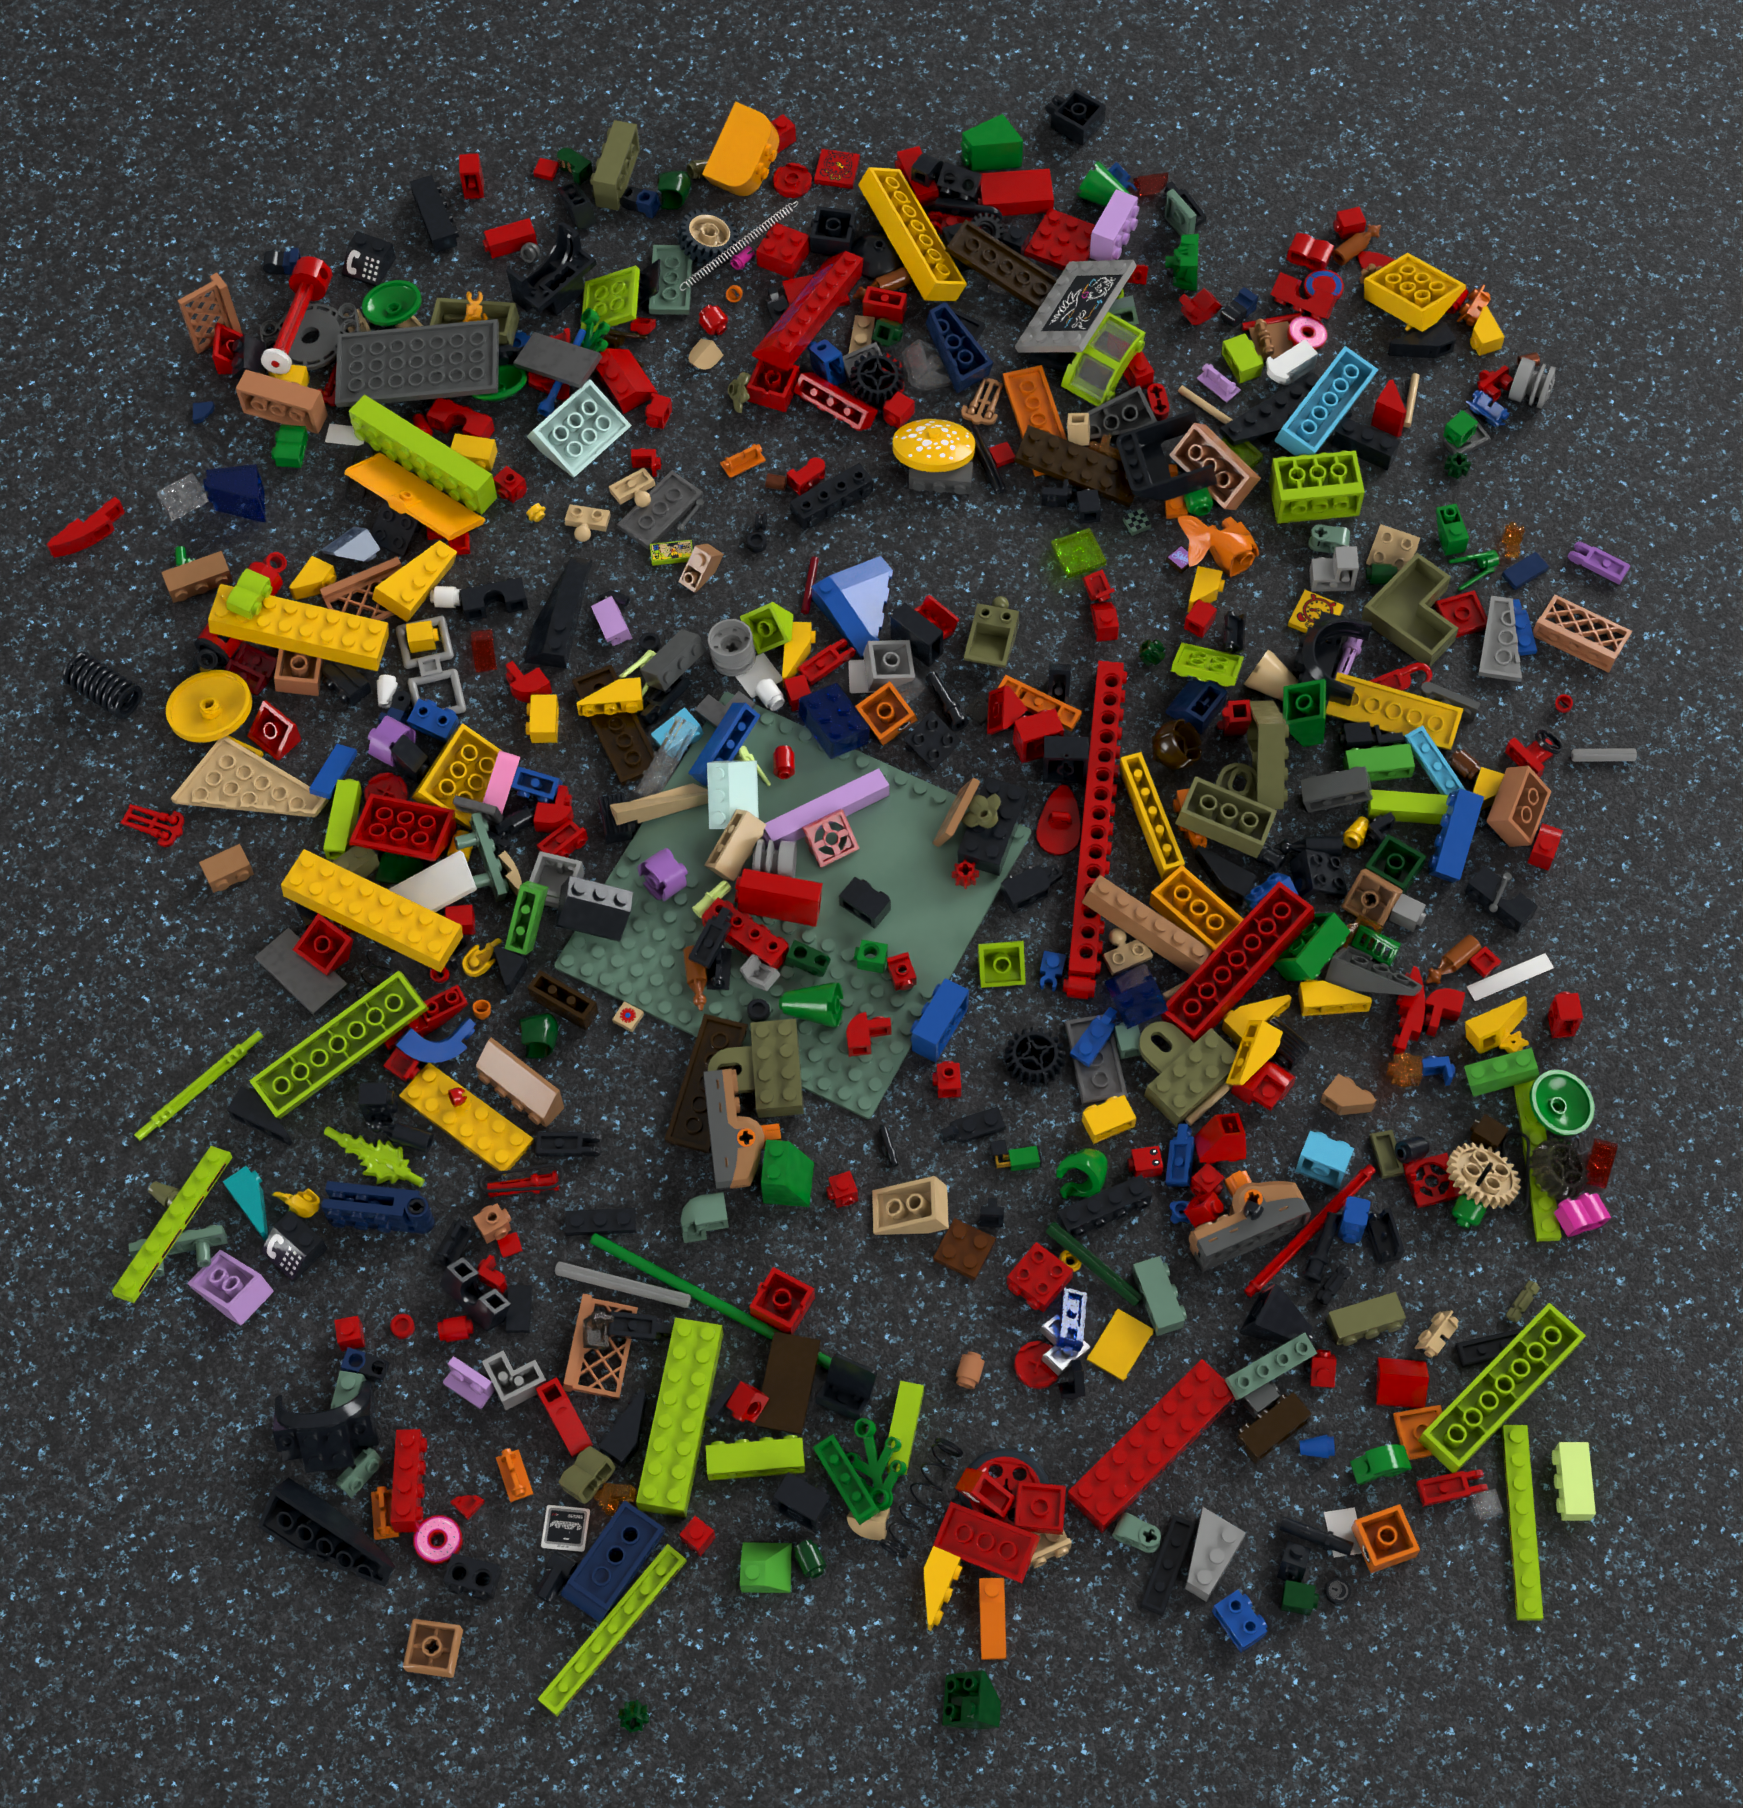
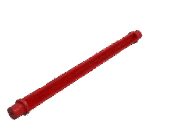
M1368 1164L1364 1169H1361L1289 1244L1249 1282V1285L1244 1289L1245 1294L1251 1298L1256 1292L1259 1293L1276 1273L1323 1227L1327 1212L1337 1213L1345 1205L1347 1197L1354 1196L1367 1181L1371 1180V1176L1376 1172L1375 1168Z

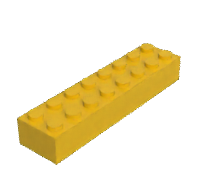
M868 167L858 186L925 301H956L967 283L950 254L945 251L946 247L901 170Z
M220 584L208 618L210 633L378 671L389 636L388 622L271 595L268 598H264L261 602V611L250 620L227 610L226 601L234 587Z
M305 849L281 883L284 897L440 973L463 937L462 925Z

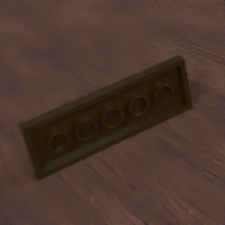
M966 219L945 249L947 253L1037 311L1057 282L1056 277Z
M1028 425L1014 462L1061 481L1068 479L1069 484L1084 490L1097 489L1099 496L1130 508L1135 495L1131 492L1121 461Z
M611 664L572 680V683L580 700L618 680V677ZM635 713L596 714L589 717L621 786L662 770Z
M704 1014L666 1133L665 1143L710 1154L711 1142L703 1073L708 1071L711 1058L720 1050L743 1047L748 1024ZM725 1066L721 1067L719 1070H734L736 1069V1066Z

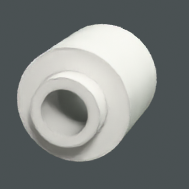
M435 586L434 590H431L430 602L439 608H456V606H461L462 600L459 591L461 589Z
M762 679L757 683L755 693L766 708L775 711L783 706L785 703L784 695L772 679Z

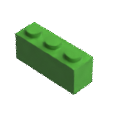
M1397 743L1392 746H1373L1367 749L1352 748L1345 751L1343 759L1345 770L1365 766L1370 776V781L1412 777L1415 769L1410 744Z
M526 881L520 885L505 949L527 955L533 950L549 887L531 881Z
M1532 1048L1464 1066L1473 1097L1533 1081L1540 1076Z

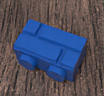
M1353 1196L1347 1197L1341 1213L1342 1218L1337 1235L1344 1242L1356 1243L1361 1241L1368 1220L1371 1203L1369 1200Z

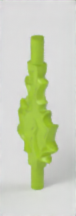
M329 1126L325 1129L324 1135L337 1141L341 1147L345 1148V1153H354L358 1155L359 1160L363 1159L360 1165L366 1166L367 1169L362 1174L377 1177L376 1184H381L387 1180H390L391 1184H393L398 1179L407 1180L418 1187L424 1184L425 1179L412 1173L411 1169L407 1167L409 1159H403V1148L401 1146L394 1148L389 1140L384 1145L379 1139L377 1146L374 1147L372 1143L367 1144L361 1135L354 1139L352 1135L342 1134Z

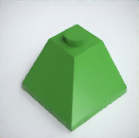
M743 1543L740 1568L741 1592L791 1593L792 1543Z

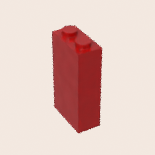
M1050 168L979 173L982 174L983 179L977 193L980 194V197L977 198V204L995 207L1002 213V216L1046 213L1049 208L1053 209L1054 207Z
M744 868L742 876H738L736 880L734 902L738 903V911L742 913L745 912L747 914L816 927L821 908L823 883Z

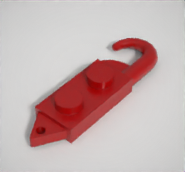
M1417 662L1370 680V682L1405 691L1410 687L1411 673L1418 670L1424 671L1427 675L1424 682H1430L1433 675L1428 665Z

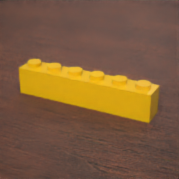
M1142 752L1121 757L1119 772L1160 878L1164 881L1181 865L1185 867V862Z

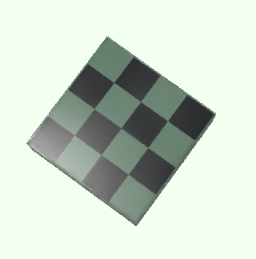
M1142 509L1123 516V522L1132 536L1151 529V523Z

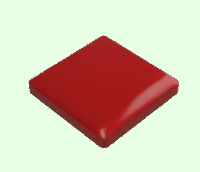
M517 1232L497 1240L503 1258L523 1251Z

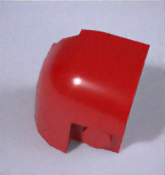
M1267 1061L1243 1085H1233L1231 1093L1248 1105L1254 1100L1271 1111L1279 1100L1282 1101L1293 1087L1296 1077L1279 1065Z

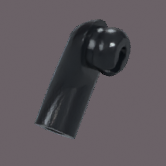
M612 590L599 595L597 598V602H600L612 596L616 603L627 606L630 601V596Z

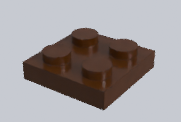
M954 1218L933 1257V1261L970 1279L976 1280L996 1242V1238Z

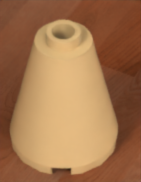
M1267 650L1244 685L1283 701L1284 686L1297 684L1298 679L1273 652Z

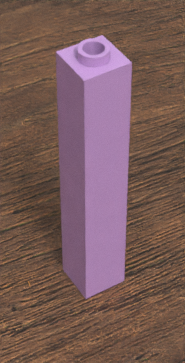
M878 768L765 823L767 825L763 830L762 839L765 841L766 846H768L769 840H773L774 849L778 850L781 841L795 842L805 837L802 827L840 808L843 809L845 816H848L889 796V784Z

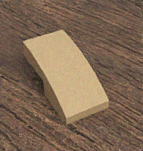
M504 851L498 857L502 868L508 873L505 875L508 887L518 896L519 888L522 884L521 877L515 863L507 852Z

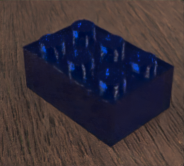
M838 683L800 697L798 714L830 759L868 744L870 727Z

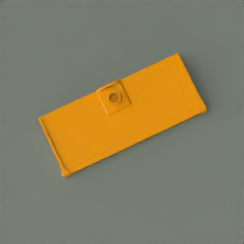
M382 453L375 454L345 470V475L385 499L390 508L400 514L407 513L447 540H452L483 525L485 522L484 517L471 511L442 491H439Z

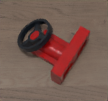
M1538 730L1535 734L1536 741L1527 748L1515 737L1511 739L1507 744L1505 753L1519 767L1529 766L1539 778H1541L1545 768L1542 763L1552 757L1553 754H1559L1563 749L1560 740L1546 730Z

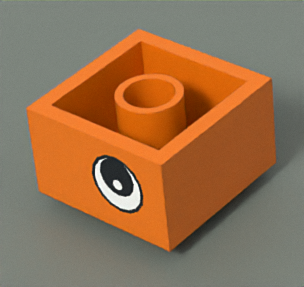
M890 681L855 706L860 716L883 746L918 721L914 712Z
M1401 1504L1359 1518L1354 1521L1351 1527L1370 1574L1416 1558L1420 1551Z

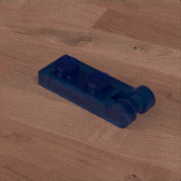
M1064 1287L1061 1296L1057 1347L1064 1348L1066 1346L1072 1348L1073 1351H1081L1084 1339L1086 1292ZM1072 1334L1074 1338L1067 1337V1335Z

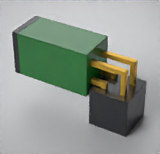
M1005 1140L990 1142L992 1161H996L997 1168L1010 1167L1011 1171L1042 1167L1039 1146L1011 1149L1007 1152ZM998 1160H1009V1162L999 1163Z

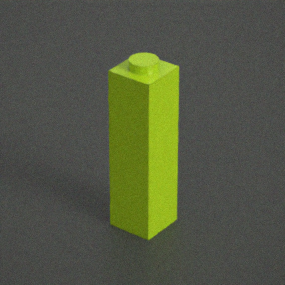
M354 779L337 780L323 848L327 859L335 860L352 847V845H349V841L356 827L363 792L359 781Z
M1372 790L1373 799L1368 800V819L1374 820L1381 814L1384 816L1391 812L1396 818L1395 821L1440 824L1442 816L1448 809L1446 801L1449 795Z
M900 1381L889 1437L900 1439L902 1445L898 1452H893L885 1469L887 1474L890 1473V1464L894 1460H900L905 1462L907 1466L904 1474L907 1475L924 1395V1385ZM895 1441L891 1443V1448H894ZM900 1464L896 1467L897 1472L900 1470Z

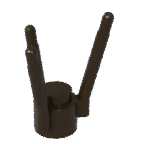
M610 329L604 337V340L608 342L611 349H619V346H623L625 337L647 339L646 335L626 333ZM636 359L640 367H644V364Z

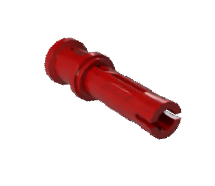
M554 1170L549 1174L538 1175L533 1173L531 1177L487 1183V1189L551 1186L557 1183L559 1179L557 1171ZM558 1185L557 1187H555V1188L547 1189V1190H553V1189H554L555 1191H559V1185ZM545 1190L488 1193L489 1198L532 1191L535 1194H539L540 1191Z

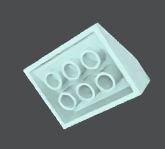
M588 380L582 389L579 388L533 429L527 437L542 454L574 478L632 425L591 380Z

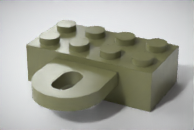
M1232 763L1221 770L1215 784L1195 776L1175 824L1257 858L1265 844L1277 810L1256 802L1257 772L1246 764ZM1238 775L1246 779L1244 790L1240 792L1232 787L1233 780Z
M796 1019L750 1023L752 1046L726 1048L720 1050L711 1058L708 1071L736 1065L742 1068V1072L737 1075L738 1094L755 1092L758 1118L804 1114Z
M1163 1021L1154 1022L1142 1031L1139 1039V1051L1144 1060L1160 1075L1147 1085L1144 1096L1178 1127V1124H1181L1187 1116L1227 1080L1237 1052L1212 1028L1193 1043L1175 1025ZM1154 1035L1161 1036L1171 1046V1051H1161L1151 1041V1037Z

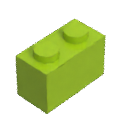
M1245 333L1223 341L1221 354L1239 384L1261 376L1262 367H1264L1263 358L1257 354L1253 341L1249 340Z

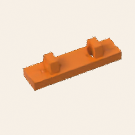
M1005 675L998 688L1005 685L1009 686L1027 707V711L1033 714H1037L1045 709L1051 710L1055 708L1063 728L1072 732L1082 715V711L1010 676Z

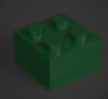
M1387 834L1365 868L1403 890L1402 893L1405 894L1422 870L1426 856Z

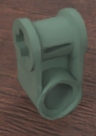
M1318 524L1312 528V536L1309 538L1308 545L1310 549L1316 552L1334 553L1335 547L1349 546L1350 531L1345 527Z
M1122 1513L1112 1536L1117 1541L1133 1546L1145 1553L1156 1552L1160 1547L1161 1533L1159 1529L1134 1515ZM1149 1536H1153L1154 1539L1150 1543L1146 1542Z

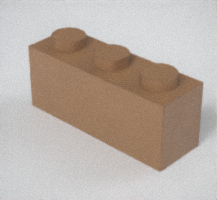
M222 551L161 572L173 603L184 601L197 594L206 593L211 589L219 587L220 584L227 585L233 582Z

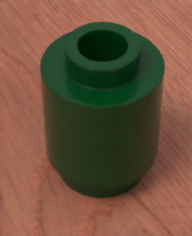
M1371 563L1370 567H1366V580H1369L1370 584L1386 585L1397 574V566H1392V564Z
M806 1540L794 1548L796 1552L795 1557L805 1577L814 1579L824 1573L827 1565L817 1544H813L812 1540Z

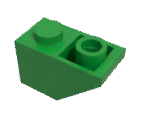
M1457 504L1437 507L1438 536L1445 556L1465 552L1469 536Z

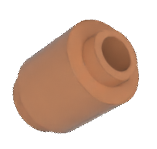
M968 1352L962 1355L956 1373L957 1385L968 1389H975V1385L979 1383L985 1363L981 1359L980 1354Z

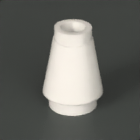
M380 675L379 680L376 681L378 706L390 708L392 696L396 691L398 683L394 676Z

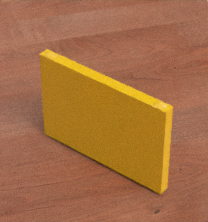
M1117 1309L1093 1350L1088 1355L1087 1361L1124 1382L1146 1343L1154 1334V1329Z

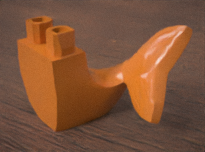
M1194 516L1178 517L1179 525L1189 539V567L1197 565L1209 550L1216 564L1231 578L1247 570L1252 565L1255 557L1259 556L1258 547L1251 533L1241 521L1237 523L1231 516L1222 521L1221 526L1223 530L1221 531L1215 525L1208 527Z

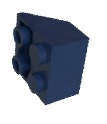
M1189 680L1166 709L1165 713L1176 720L1184 719V723H1191L1197 733L1202 734L1225 705L1227 691L1211 681Z

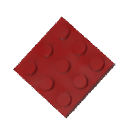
M1049 208L1026 247L1024 256L1063 271L1069 262L1088 261L1090 257L1091 233L1095 225Z

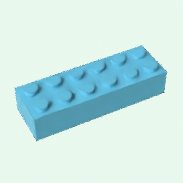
M1344 346L1282 427L1274 441L1295 456L1303 454L1315 455L1379 369Z

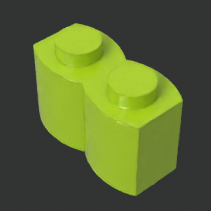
M246 568L240 576L237 585L228 596L226 601L227 610L250 620L254 615H258L262 608L261 602L264 598H268L272 592L270 578Z

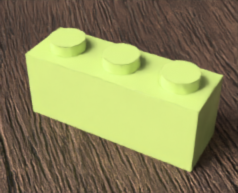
M1559 1442L1555 1450H1552V1463L1557 1468V1474L1554 1475L1555 1489H1559V1498L1556 1500L1557 1512L1561 1513L1562 1521H1591L1596 1515L1589 1443Z

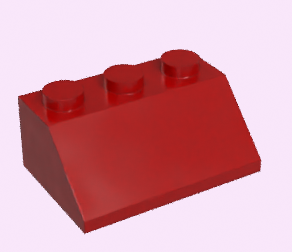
M607 348L604 352H600L602 358L594 371L623 414L650 400L652 393L658 394L629 349Z

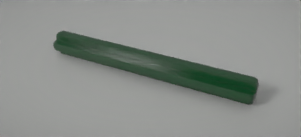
M1056 1222L1050 1224L1046 1230L1048 1235L1130 1304L1136 1306L1141 1301L1143 1296Z

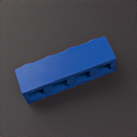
M732 703L688 774L703 786H708L707 763L713 761H732L761 715L746 703Z
M1461 788L1449 794L1446 801L1448 809L1440 822V826H1442L1441 833L1437 835L1434 842L1436 850L1428 863L1430 868L1429 875L1452 883L1461 879L1484 796Z

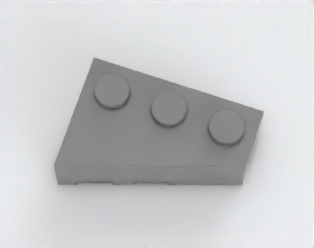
M1204 1507L1200 1515L1185 1589L1207 1602L1241 1545L1246 1533Z

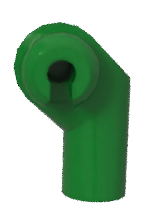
M178 546L175 548L177 566L195 560L194 558L191 560L190 557L186 558L185 547Z

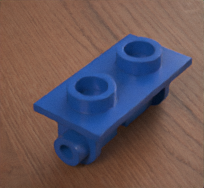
M1476 390L1472 395L1474 400L1466 401L1471 406L1470 410L1478 415L1482 414L1487 417L1486 421L1495 427L1497 425H1505L1506 423L1502 419L1506 420L1510 415L1507 412L1508 409L1498 402H1494L1492 407H1490L1489 405L1493 399L1483 391L1479 392Z

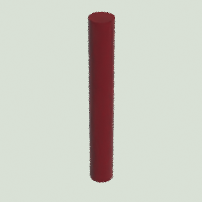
M811 557L801 608V613L809 614L812 600L811 586L815 584L819 562L817 557Z

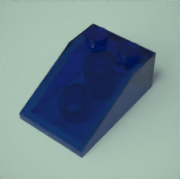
M1146 963L1105 981V985L1127 1029L1168 1011L1162 993Z

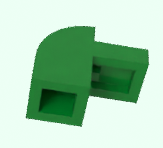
M1397 1444L1368 1450L1365 1452V1455L1350 1461L1356 1482L1359 1485L1382 1476L1394 1477L1412 1469L1405 1446Z

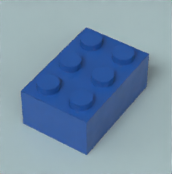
M946 978L941 985H936L932 994L934 996L930 1003L926 1002L921 1012L923 1014L919 1021L916 1020L910 1030L912 1033L910 1039L912 1051L935 1063L966 1014L969 1006V990Z

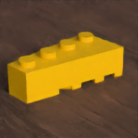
M439 540L377 585L374 589L372 600L408 622L430 595L431 590H434L435 586L438 585L453 566L457 551Z

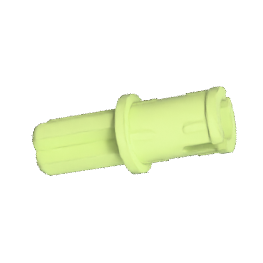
M723 880L712 891L706 892L703 899L692 907L693 912L699 918H702L701 916L718 897L722 899L732 889L730 884Z

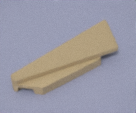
M692 783L631 802L611 804L610 809L617 825L637 820V823L707 804L708 789Z

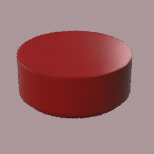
M398 1314L391 1320L390 1329L395 1337L406 1339L413 1334L415 1324L409 1315Z

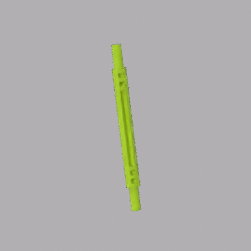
M256 1031L242 1044H237L235 1048L225 1054L223 1058L179 1095L150 1117L151 1120L138 1130L134 1136L141 1141L156 1127L160 1128L224 1072L241 1060L243 1056L247 1055V1051L259 1042L263 1035Z

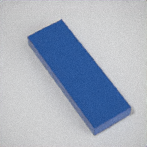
M336 744L310 786V794L330 800L335 792L337 780L343 779L357 756V749Z

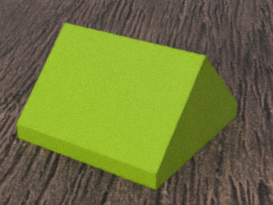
M774 602L740 616L741 621L750 627L753 635V644L758 655L792 640L793 614Z
M1023 941L978 944L981 988L1026 985Z

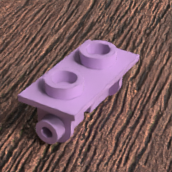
M1205 364L1202 367L1204 372L1197 377L1201 383L1225 402H1228L1241 391L1236 386V383L1229 381L1214 369L1212 364Z

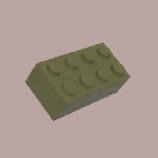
M614 120L612 128H608L607 141L602 145L601 158L597 159L596 172L592 173L590 180L591 185H593L592 197L595 198L597 207L619 211L621 205L619 200L628 186L640 152L637 124Z

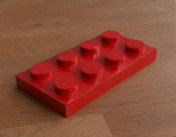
M950 1502L933 1546L956 1555L963 1561L1022 1584L1040 1536Z

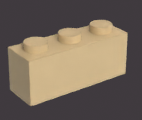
M736 809L704 866L725 880L735 881L741 874L744 863L752 855L756 842L763 836V830L767 824L748 811Z

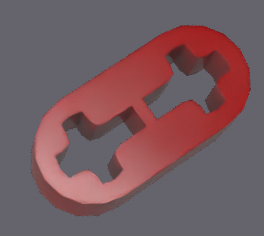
M1153 383L1147 388V402L1156 420L1161 421L1169 415V402L1164 386L1159 383ZM1153 392H1157V394H1159V398H1156L1155 393ZM1157 406H1160L1161 411L1163 412H1159V410H1157Z

